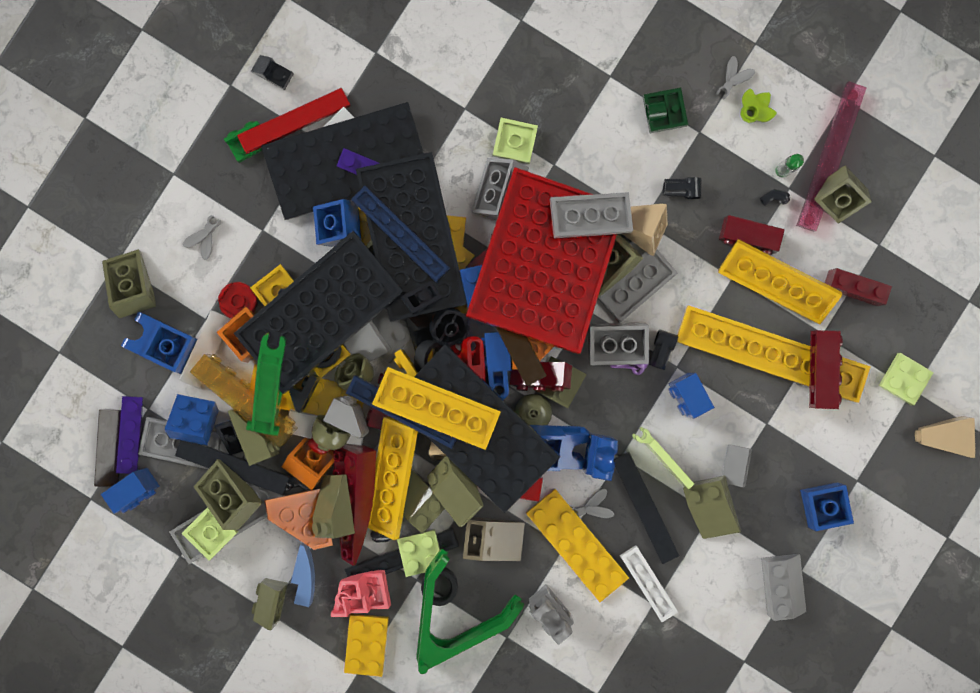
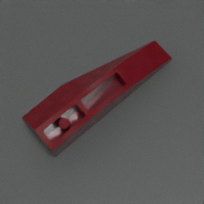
M346 444L342 448L334 450L333 475L347 476L355 533L339 538L341 557L353 566L356 565L360 555L373 506L376 450L365 445Z

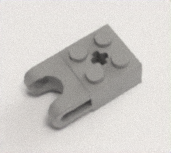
M545 584L529 598V612L535 620L542 623L545 632L560 645L572 634L571 626L574 622L569 610L548 585Z

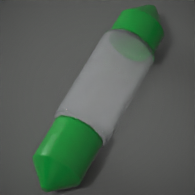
M794 154L779 163L775 169L777 176L786 177L798 170L804 163L803 156Z

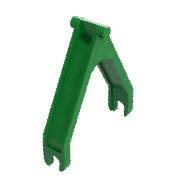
M266 333L261 340L257 362L252 421L248 420L246 430L278 436L280 426H276L283 396L279 387L286 338L281 335L279 347L271 348L268 345L269 333Z
M441 549L425 571L416 653L419 673L426 674L428 669L508 629L524 607V603L521 602L522 598L514 595L500 614L451 639L435 637L430 632L435 580L450 559L447 556L448 552Z

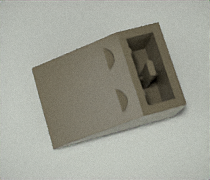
M472 517L466 525L463 559L521 561L525 522Z

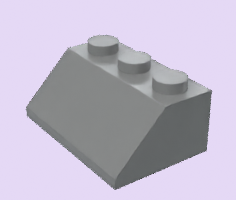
M487 158L472 213L497 220L514 167L528 171L529 167L514 159Z
M646 323L590 324L588 328L590 365L649 364V325Z
M349 395L333 399L323 421L359 439L369 432L361 405L356 403L357 399Z
M800 554L761 558L767 615L772 620L778 621L794 619L805 613L806 603Z

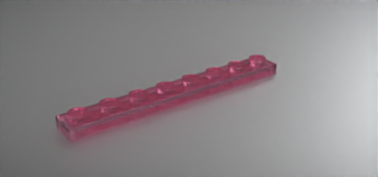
M850 81L846 83L796 226L812 232L817 231L824 209L815 201V197L827 178L836 172L840 166L867 87Z

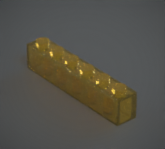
M204 354L190 373L247 421H252L255 391L250 388L251 384L243 378L240 380L236 376L237 372L231 367H225L221 364L222 360L217 355ZM279 409L276 426H280L279 435L264 434L278 447L284 446L298 429L294 425L296 422L287 415L285 417L280 413L281 409Z

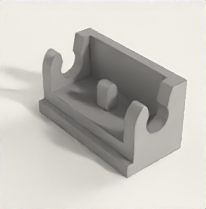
M728 445L722 475H725L727 484L739 487L746 486L752 449Z

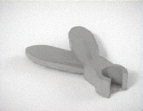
M732 56L728 61L726 83L716 92V95L720 91L725 92L726 95H724L723 100L729 95L732 86L749 80L755 74L754 69H746L737 73L738 61L735 56Z
M213 215L208 217L204 229L190 235L183 242V247L186 248L193 247L201 242V256L204 260H207L211 255L212 233L221 224L219 219L215 224H212Z
M606 489L597 491L584 506L571 507L573 510H577L578 517L586 513L600 518H611L614 516L613 511L598 506L606 498Z

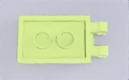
M639 428L643 433L641 437L634 433L632 434L633 439L644 443L681 485L687 489L694 485L691 479L659 443L653 439L647 429Z

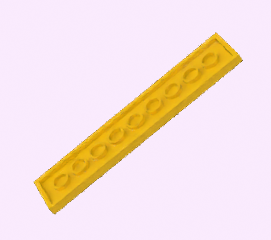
M689 305L686 307L677 334V343L809 387L810 346ZM842 357V365L840 366L842 384L839 386V393L843 399L859 403L871 366Z

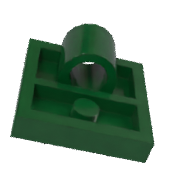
M681 87L642 96L650 134L688 126Z

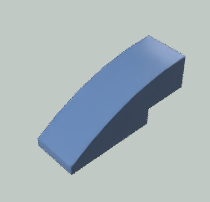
M302 542L299 547L291 583L298 584L294 604L309 607L314 597L315 571L310 548Z

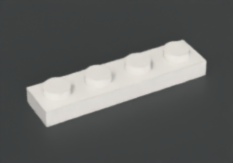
M635 545L621 554L620 557L661 622L678 613L638 547Z

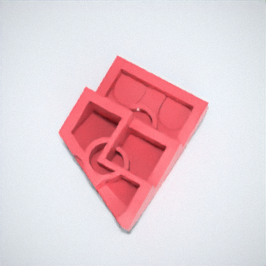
M385 570L364 572L342 579L339 583L338 594L335 597V605L331 612V617H348L350 613H368L371 609H389L391 601Z

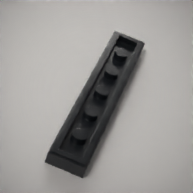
M180 440L175 454L176 457L206 468H210L219 459L243 481L280 495H284L291 477L258 464L249 466L247 460L206 445Z
M630 452L614 458L618 475L661 563L665 564L679 557L680 555Z
M453 528L436 534L440 550L449 551L459 547ZM398 548L345 568L346 575L350 577L376 570H385V574H389L404 567L400 550Z

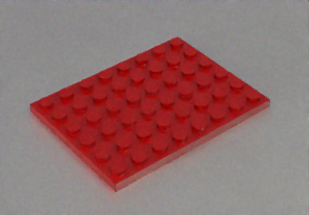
M514 167L466 317L576 354H581L617 234L554 238L550 198L594 194Z

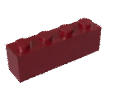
M811 331L809 408L839 409V405L842 402V396L839 393V386L842 384V376L840 374L842 355H840V347L843 344V337L841 331Z

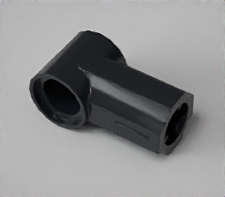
M702 178L664 179L663 196L700 199Z
M659 329L654 340L655 347L648 365L665 370L671 351L676 346L678 335Z

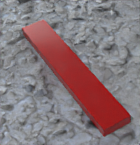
M339 88L238 134L237 137L244 151L248 154L261 148L262 145L272 143L339 112L343 107L346 109L350 107V103L343 89Z

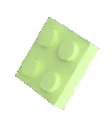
M501 118L493 156L503 159H514L521 163L530 164L538 125Z
M897 353L879 386L908 404L915 405L934 372L902 353Z
M207 507L182 534L210 561L238 531L223 530Z
M435 529L425 531L423 534L420 532L397 539L406 577L425 573L431 561L440 551Z

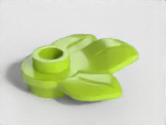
M748 89L742 96L743 108L740 112L742 120L747 123H753L756 120L768 122L775 117L777 112L768 107L771 94L765 92L755 95L752 89ZM747 111L752 112L751 117L747 115Z

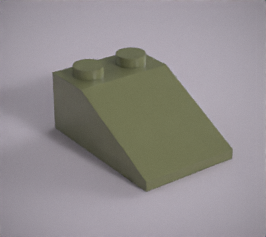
M621 234L616 236L598 298L630 273L643 259Z
M139 249L102 261L109 308L119 319L156 307L154 291Z
M242 408L228 411L249 466L280 454L279 442L272 435L246 430L248 420L252 421V417Z
M447 456L428 474L427 478L432 493L459 527H463L484 506L477 485Z
M219 459L216 460L194 486L223 530H239L262 504L255 491Z
M411 468L403 517L423 534L445 508L432 493L430 484Z
M346 475L324 476L312 518V530L315 537L335 539L355 533Z
M725 475L695 481L690 489L683 488L689 510L703 539L741 532Z

